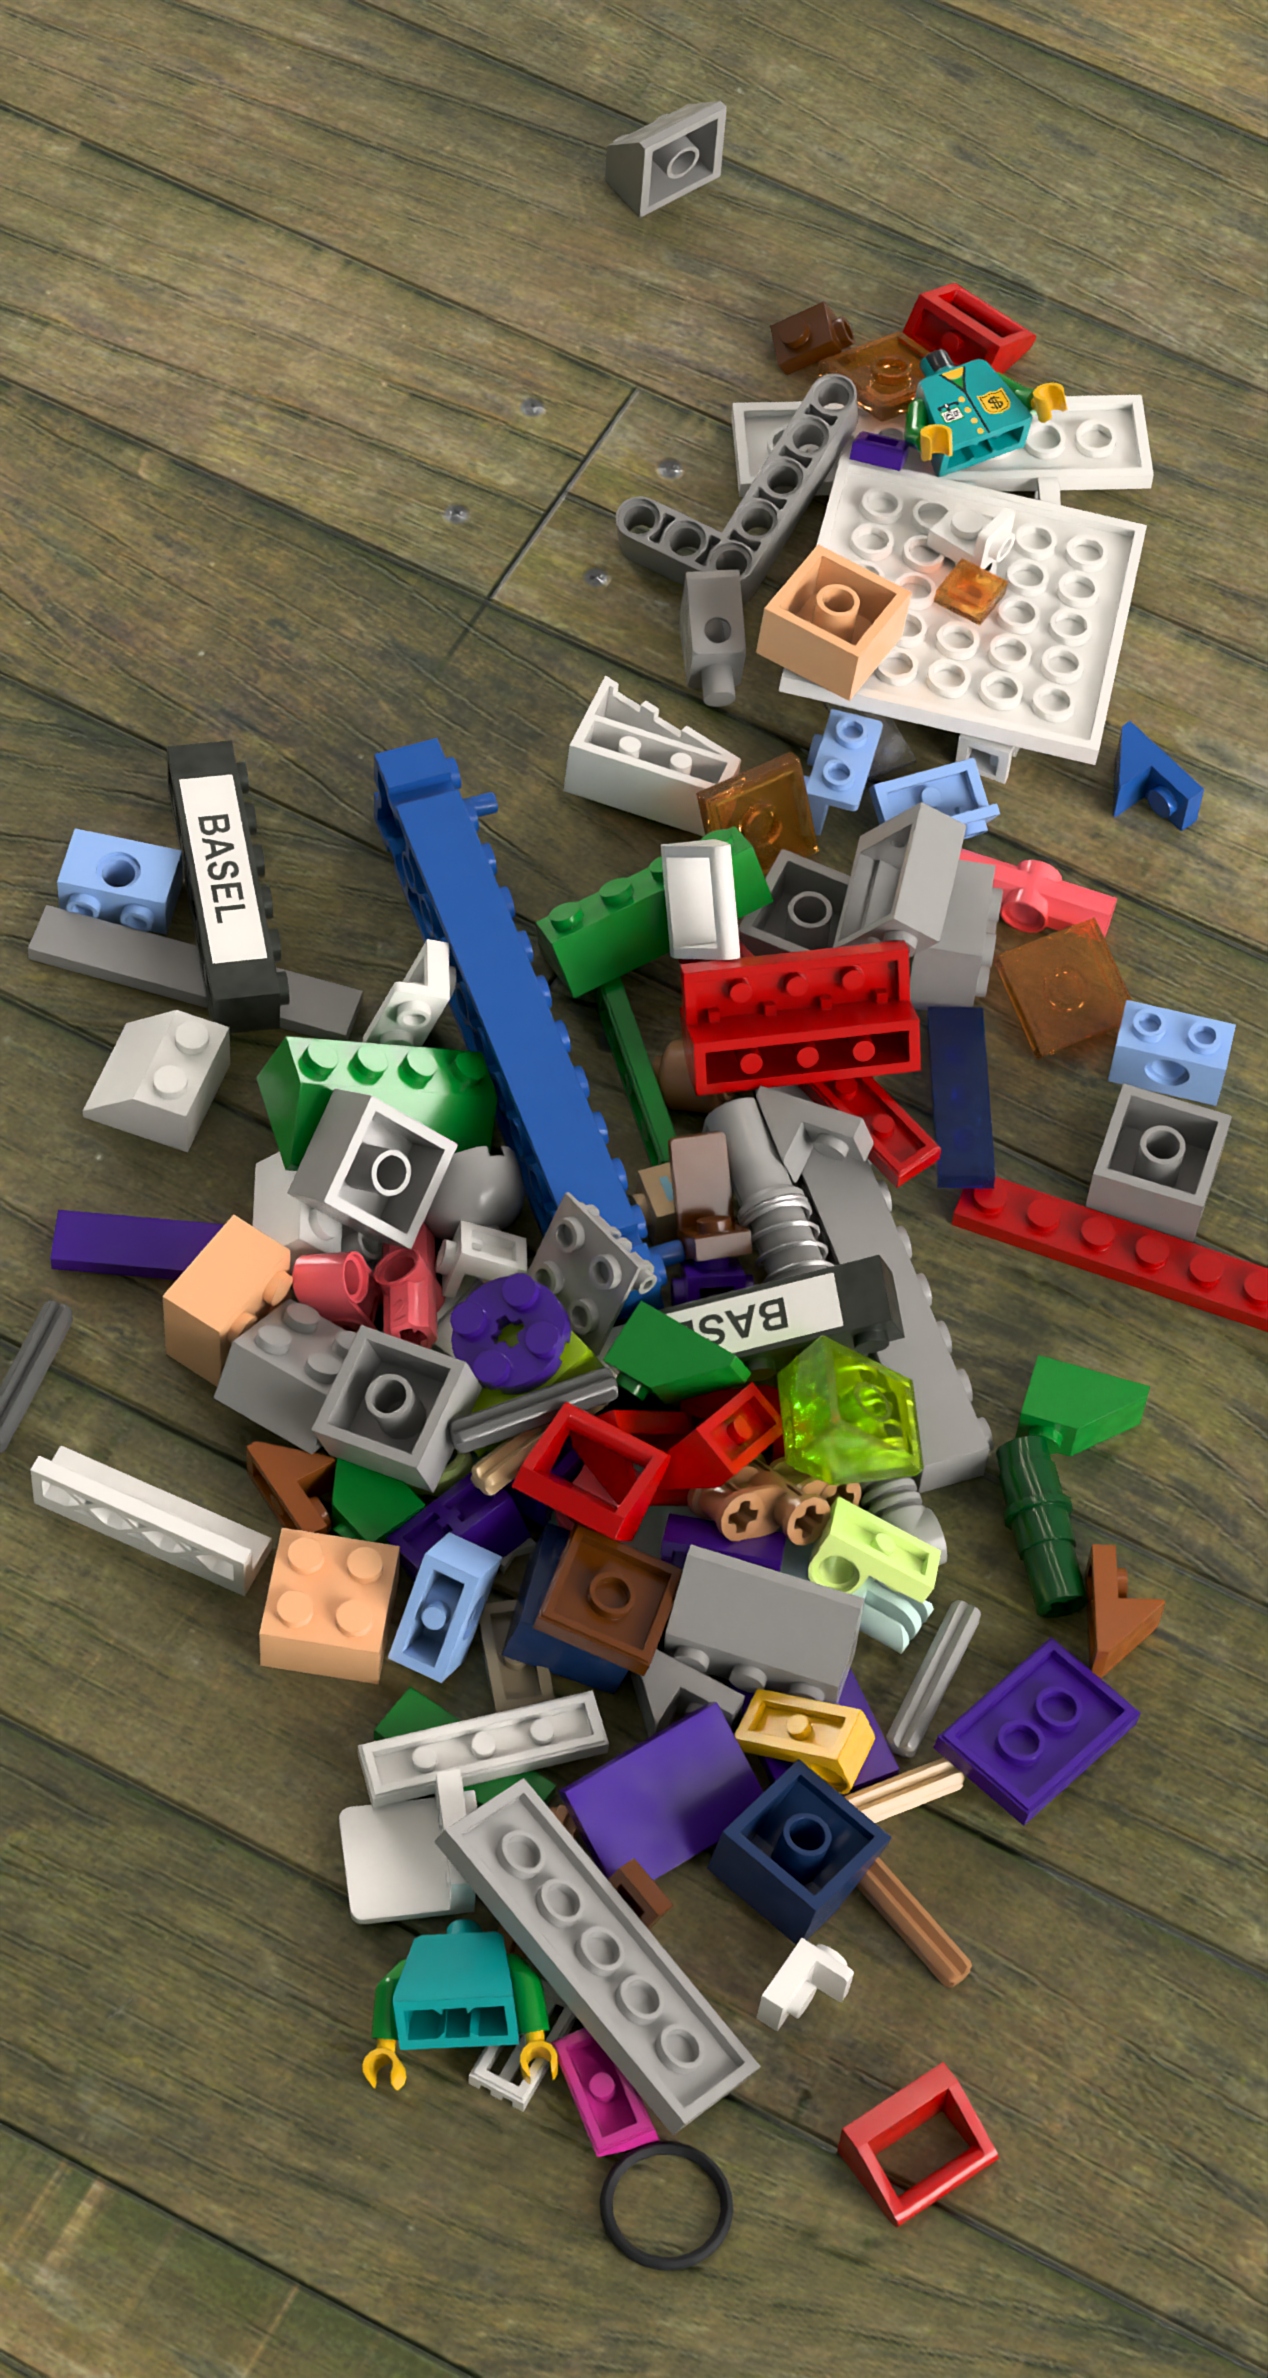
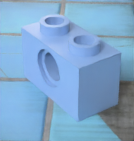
M74 829L57 880L59 908L67 910V912H75L137 930L167 935L183 885L182 850ZM116 885H125L123 887H113Z
M1126 1000L1108 1081L1122 1085L1125 1083L1148 1091L1216 1106L1228 1064L1236 1024Z
M450 1532L429 1549L421 1563L388 1659L442 1683L466 1659L503 1557Z

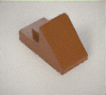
M259 1441L246 1446L247 1475L281 1526L288 1529L327 1535V1529L331 1527V1521L318 1497L334 1489L337 1460L326 1455L310 1454L306 1451Z
M1092 1544L1085 1569L1086 1594L1088 1598L1089 1669L1099 1678H1102L1158 1627L1165 1601L1161 1599L1127 1598L1126 1567H1117L1116 1545Z

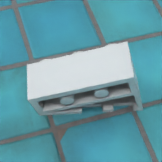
M605 675L570 743L563 791L701 836L722 829L734 804L741 759L688 726L679 730L658 717L659 708L648 701L643 702L640 706L619 693V684Z

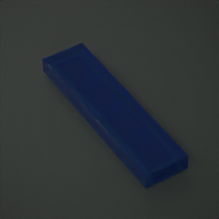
M928 1007L927 1035L934 1141L941 1148L940 1159L936 1161L937 1188L994 1189L996 1175L983 1008Z

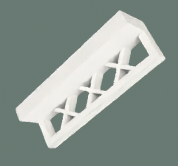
M60 1446L52 1461L38 1456L31 1468L35 1504L242 1596L247 1594L272 1549V1538L64 1446Z

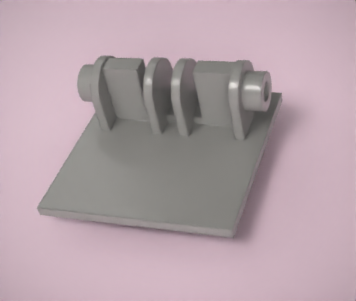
M567 1192L561 1200L526 1275L546 1286L557 1297L568 1314L571 1330L595 1356H598L630 1291L637 1290L640 1294L648 1292L656 1284L657 1277L653 1274L654 1265L649 1260H643L636 1252H631L632 1243L627 1238H621V1232L616 1227H611L599 1215L600 1212L593 1204L585 1205L583 1202H579L570 1192Z

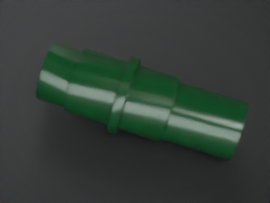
M1024 1436L1010 1440L996 1450L1001 1472L999 1480L1007 1507L1003 1512L1005 1526L1013 1530L1019 1558L1024 1561L1037 1615L1043 1618H1058L1073 1614L1087 1605L1088 1598L1074 1549L1076 1541L1069 1518L1073 1511L1071 1499L1063 1494L1056 1465L1051 1460L1046 1439L1039 1436Z

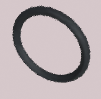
M672 2141L649 2143L625 2154L611 2168L603 2183L600 2195L601 2220L605 2232L614 2246L628 2259L644 2267L661 2271L680 2270L691 2267L711 2256L723 2243L730 2230L734 2212L733 2195L727 2178L719 2166L705 2153L689 2145ZM655 2155H674L686 2158L707 2172L716 2185L720 2197L718 2224L711 2237L691 2253L677 2257H659L647 2254L633 2246L618 2228L613 2214L615 2188L622 2175L632 2165L642 2159Z

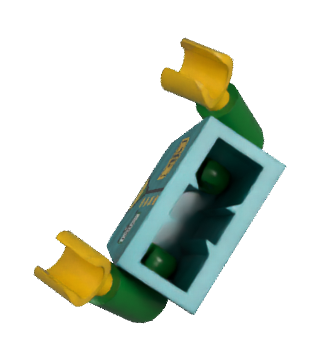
M935 350L926 355L919 364L925 378L918 383L915 398L907 407L904 441L908 446L921 453L922 461L930 460L936 476L942 477L1025 447L1033 419L1032 415L1037 416L1041 423H1045L1052 418L1051 410H1060L1062 412L1068 410L1064 388L1059 383L1042 384L1036 389L1027 388L1000 372H995L989 363L982 359H976L955 367L945 350Z
M459 1919L450 1923L446 1934L421 1935L417 1937L412 1943L407 1959L400 1960L376 1986L371 2039H377V2047L364 2058L362 2067L365 2077L375 2089L378 2070L385 2065H393L391 2070L392 2086L395 2090H399L404 2085L406 2070L395 2054L396 2041H399L400 2050L517 2045L519 2044V2035H525L527 2045L523 2047L520 2054V2068L523 2079L528 2084H531L528 2064L535 2058H544L550 2062L552 2080H555L558 2074V2057L555 2048L546 2042L544 2032L549 2031L550 2028L541 1978L518 1954L506 1953L502 1934L496 1931L483 1932L476 1922L469 1919Z

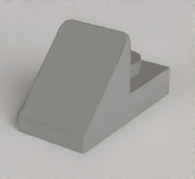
M760 1085L756 1098L781 1160L794 1183L798 1181L813 1147L822 1155L834 1160L841 1161L847 1156L863 1162L866 1161L874 1141L863 1118Z
M657 1649L650 1667L644 1676L631 1671V1680L648 1738L668 1727L676 1713L685 1717L708 1702L718 1703L733 1734L741 1722L744 1695Z

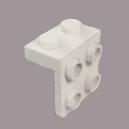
M461 1769L436 1772L435 1798L402 1801L373 1808L372 1805L354 1806L342 1810L339 1816V1826L350 1915L354 1922L364 1925L475 1911L474 1890L434 1842L445 1829L477 1809L475 1791H463Z

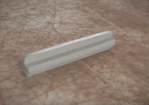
M956 1600L951 1603L886 1735V1742L891 1753L898 1754L907 1759L915 1755L979 1624L981 1612L976 1606L970 1605L963 1600Z

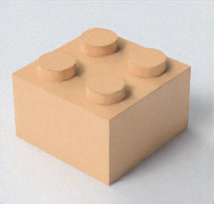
M818 544L764 608L756 653L850 701L902 637L912 592Z
M233 1215L163 1295L166 1354L217 1387L232 1342L289 1298L291 1299L293 1277L290 1273V1250L236 1215Z
M282 1528L259 1633L260 1666L379 1684L399 1583L400 1546Z

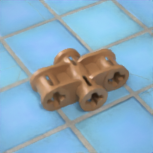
M809 1451L783 1456L775 1459L769 1465H767L764 1455L760 1453L719 1488L689 1489L687 1502L691 1512L702 1519H712L716 1522L720 1534L731 1541L766 1536L782 1527V1531L788 1540L796 1545L805 1546L821 1537L822 1531L831 1517L830 1506L838 1496L858 1506L861 1498V1487L858 1481L849 1474L833 1471L829 1460L818 1452Z

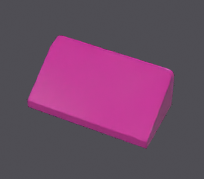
M586 2028L551 2042V2045L556 2050L558 2062L597 2157L635 2149L639 2146L660 2141L643 2098Z

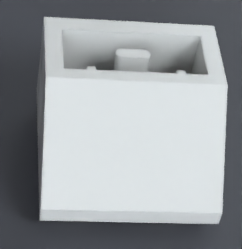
M280 1152L256 1163L252 1226L290 1250L291 1276L294 1264L301 1255L351 1251L360 1253L366 1264L374 1272L375 1266L382 1259V1242L374 1241L287 1194L297 1171H285Z

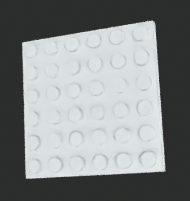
M841 454L817 545L819 544L912 592L902 637L850 701L786 668L783 669L779 691L1095 765L1147 525L911 470H892L849 459L850 456ZM958 501L991 521L1005 507L1015 512L1011 533L1015 535V540L1009 553L1000 562L994 560L979 576L926 545L929 530Z

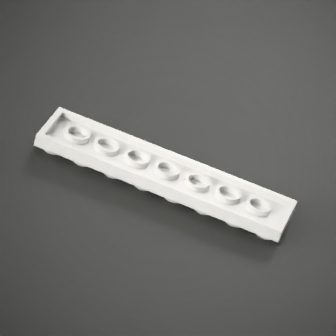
M1142 395L1065 396L1068 409L1065 412L1051 410L1052 418L1045 423H1041L1037 416L1032 415L1033 419L1025 447L942 476L941 478L958 482L974 481L977 486L1001 492L1038 491L1037 480L1041 477H1057L1060 490L1151 488L1154 475ZM914 399L857 400L858 423L856 429L816 495H830L841 454L850 456L853 441L860 432L866 431L904 441L907 407ZM802 401L733 403L731 418L739 497L745 496ZM831 403L824 408L834 411L843 408L844 405ZM807 444L799 448L800 451L813 452L819 449L817 445ZM910 447L907 461L902 469L936 476L931 461H922L921 453ZM785 485L779 486L773 491L779 494H786L793 491L794 488Z

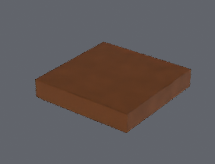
M575 1522L532 1628L644 1676L650 1667L673 1606L683 1569L624 1543L612 1540L599 1532Z

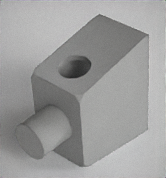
M736 569L686 572L679 614V628L687 686L692 689L702 688L703 699L706 705L712 707L726 706L733 703L736 699L735 686L741 684L746 657L740 571Z

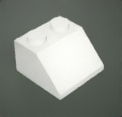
M179 1010L126 1023L83 1109V1117L188 1152L230 1066L229 1027Z

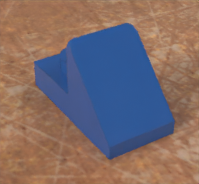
M1131 721L1127 722L1122 726L1115 757L1113 816L1117 817L1145 797L1157 815L1167 818L1180 831H1183L1197 821L1204 788Z

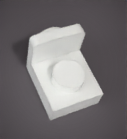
M958 501L929 530L926 545L979 576L994 560L1000 562L1009 553L1015 540V535L1011 533L1015 512L1005 507L991 521Z
M461 1220L453 1240L444 1239L437 1255L435 1272L442 1274V1295L454 1299L465 1274L474 1276L484 1283L501 1277H509L515 1273L527 1274L526 1238Z
M801 1938L762 1994L757 2019L778 2031L789 2014L797 2019L803 2014L817 1988L838 2002H842L849 1992L854 1972L847 1967L845 1959L834 1949L822 1944L814 1946Z

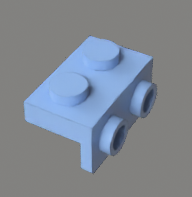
M831 709L824 734L815 733L807 760V765L813 766L810 777L802 775L798 784L794 807L803 809L800 831L820 836L829 806L849 811L858 810L883 727L881 721Z
M975 758L874 784L869 788L879 825L923 802L967 825L964 839H968L987 832L986 823L1000 815L997 804H988Z

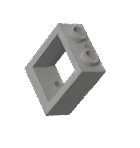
M920 802L861 835L833 948L905 940L909 948L910 958L939 943L967 825Z

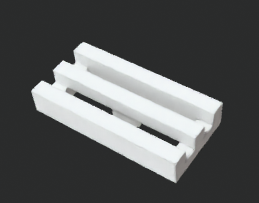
M541 1979L548 2019L557 2004L564 2008L546 2039V2042L551 2044L552 2041L568 2035L577 2017L553 1987ZM522 2035L519 2044L516 2045L499 2076L490 2072L505 2045L486 2046L469 2074L468 2083L478 2089L483 2086L491 2090L490 2095L499 2100H502L504 2097L513 2102L512 2106L524 2112L551 2064L547 2059L535 2058L529 2068L531 2084H528L524 2079L520 2086L513 2084L512 2081L520 2069L521 2051L527 2045L525 2035Z

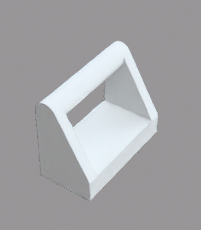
M711 839L661 845L670 957L674 959L732 960L740 958L731 844Z

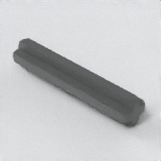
M49 1300L43 1304L0 1386V1454L7 1449L73 1322L72 1310L65 1304H60L54 1300Z
M601 1367L457 1418L449 1424V1435L452 1444H454L458 1453L466 1454L550 1424L566 1402L584 1411L612 1402L618 1397L617 1381L609 1368Z

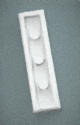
M593 1690L361 1744L358 1745V1757L372 1807L376 1808L435 1794L436 1772L461 1769L463 1787L608 1753L609 1742Z

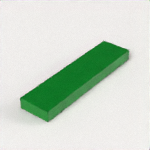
M617 977L598 987L596 1010L651 1167L670 1162L668 1140L671 1137L677 1136L621 977Z

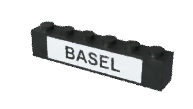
M232 740L167 746V784L179 850H182L183 873L210 1021L229 1027V1034L280 1028V1005H289L290 1003L289 984L286 971L276 972L275 962L281 961V944L278 928L268 929L266 920L273 919L270 886H260L258 877L265 876V863L262 845L252 844L250 835H257L254 803H244L242 795L249 794L246 762H236Z
M880 1255L659 1309L665 1315L736 1355L751 1372L747 1381H761L771 1378L776 1374V1369L797 1364L806 1368L822 1366L831 1362L833 1355L853 1350L861 1354L879 1352L886 1349L890 1341L905 1338L893 1272ZM630 1317L616 1320L600 1354L596 1356L605 1367L611 1370L615 1379L617 1375L603 1361V1358ZM618 1388V1397L614 1401L609 1402L594 1416L626 1406L635 1409L652 1408L662 1404V1402L650 1395H647L644 1401L641 1402Z

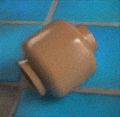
M681 1038L671 1041L663 1055L654 1058L652 1068L667 1108L671 1110L711 1113L714 1109L723 1105L725 1101L730 1102L733 1099L735 1092L696 1096L688 1074L683 1040Z

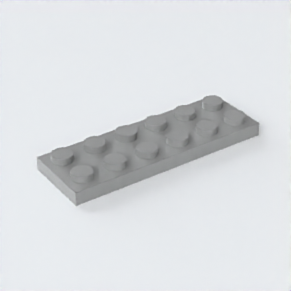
M524 1778L445 1829L434 1841L672 2135H675L729 2094L761 2067Z

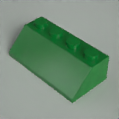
M735 826L727 830L712 831L701 839H717L731 844L737 919L774 902L753 846ZM662 856L655 859L648 868L628 878L613 879L605 883L599 892L578 902L563 903L555 907L549 916L535 922L541 954L573 998L670 952Z
M286 1036L256 1077L285 1171L298 1170L335 1088L372 1095L457 1143L458 1146L454 1153L487 1146L489 1154L491 1151L498 1097L482 1052Z

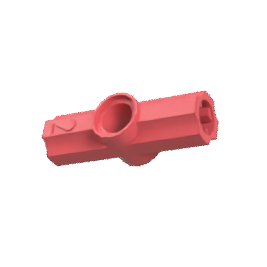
M961 849L959 860L996 865L993 887L1003 889L1000 916L1012 928L1022 932L1037 933L1048 927L1101 945L1104 942L1117 898L1062 881V876L1058 870L1043 861L1024 860L1015 866Z
M425 1223L422 1224L411 1249L383 1243V1258L375 1266L373 1276L383 1292L384 1333L431 1349L432 1345L438 1340L437 1312L443 1306L446 1296L442 1295V1286L436 1278L435 1237Z

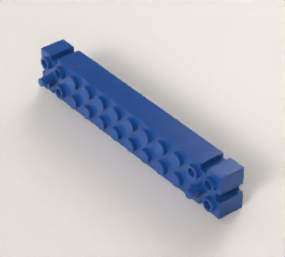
M438 738L374 754V781L378 788V792L374 793V820L387 852L390 851L393 856L394 870L424 944L427 939L449 943V966L456 968V984L448 1004L467 1051L483 1053L498 1097L495 1121L505 1146L511 1148L516 1154L523 1175L525 1196L542 1238H544L565 1193L570 1192L579 1202H583L585 1205L593 1204L599 1210V1215L611 1227L614 1226L621 1232V1238H627L632 1243L631 1252H636L643 1260H649L654 1265L653 1274L657 1277L656 1284L648 1292L640 1294L637 1290L630 1291L617 1320L631 1317L640 1301L657 1310L663 1309L664 1304L660 1292L661 1287L667 1285L665 1267L685 1261L684 1247L680 1240L649 1248L646 1243L641 1241V1239L647 1238L648 1234L643 1212L638 1204L631 1206L625 1193L628 1190V1181L624 1166L618 1157L613 1159L610 1157L606 1147L609 1137L604 1118L600 1111L592 1113L586 1099L589 1098L590 1092L585 1072L581 1065L573 1067L568 1053L571 1051V1045L566 1026L562 1020L554 1021L549 1008L552 1007V998L547 980L544 975L536 976L531 966V963H533V950L529 937L525 930L517 932L512 920L515 918V908L510 891L507 886L499 888L494 876L497 874V865L493 850L488 842L481 844L476 833L479 831L478 817L498 811L495 794L488 792L462 799L459 791L461 788V777L457 763L453 757L445 758Z

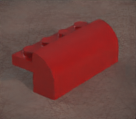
M905 940L744 957L732 960L680 964L682 1007H679L681 1032L687 1070L696 1096L759 1089L760 1085L772 1088L921 1071L919 1017L910 1001L909 948Z

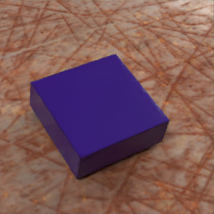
M862 431L853 441L849 459L901 471L907 461L910 446L903 440Z

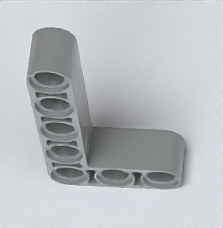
M837 373L826 374L816 380L723 532L715 530L651 498L643 496L632 497L625 500L618 507L615 515L619 546L622 553L631 561L683 586L686 572L739 569L743 571L742 575H740L742 604L747 603L755 595L856 429L858 423L857 392L852 380ZM831 403L844 405L843 408L834 411L824 408ZM807 444L819 447V449L813 452L799 450L801 446ZM785 485L794 488L793 491L786 494H779L773 491L775 488ZM638 525L651 527L649 531L642 534L630 532L632 528ZM755 527H763L769 530L760 536H753L747 533ZM683 547L697 549L695 553L689 556L676 554V551Z

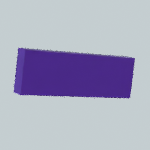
M58 1210L50 1258L51 1269L177 1280L225 1224Z

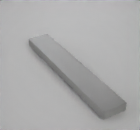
M46 905L28 946V958L30 960L208 1008L196 945ZM276 967V972L286 971L290 995L289 1005H280V1028L318 1039L348 1041L363 1002V991Z

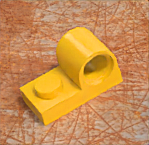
M757 1688L734 1734L743 1752L794 1763L799 1759L840 1794L850 1792L875 1741L874 1732L861 1709Z

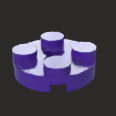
M524 1273L497 1278L483 1284L473 1291L464 1302L454 1308L450 1318L451 1327L453 1328L451 1343L455 1358L467 1362L483 1388L500 1390L503 1394H523L546 1383L554 1376L562 1364L559 1357L564 1350L565 1341L570 1342L571 1325L564 1306L546 1286L534 1281ZM509 1324L514 1326L523 1324L524 1329L517 1333L518 1344L509 1347L504 1341L498 1343V1337L504 1327Z

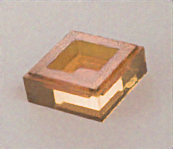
M962 558L937 588L934 602L980 626L1004 597L1008 581Z

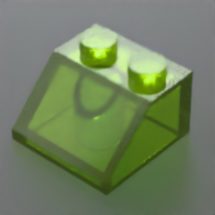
M821 1335L777 1374L786 1464L794 1467L801 1473L809 1474L832 1486L916 1476L924 1470L912 1379L824 1335Z

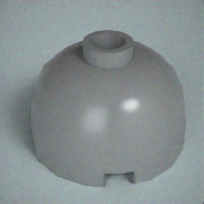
M487 1146L475 1147L454 1153L423 1222L436 1239L441 1242L444 1239L452 1241L461 1220L502 1232L507 1230L516 1221L522 1211L525 1185L516 1154L511 1148L501 1146L504 1156H490Z

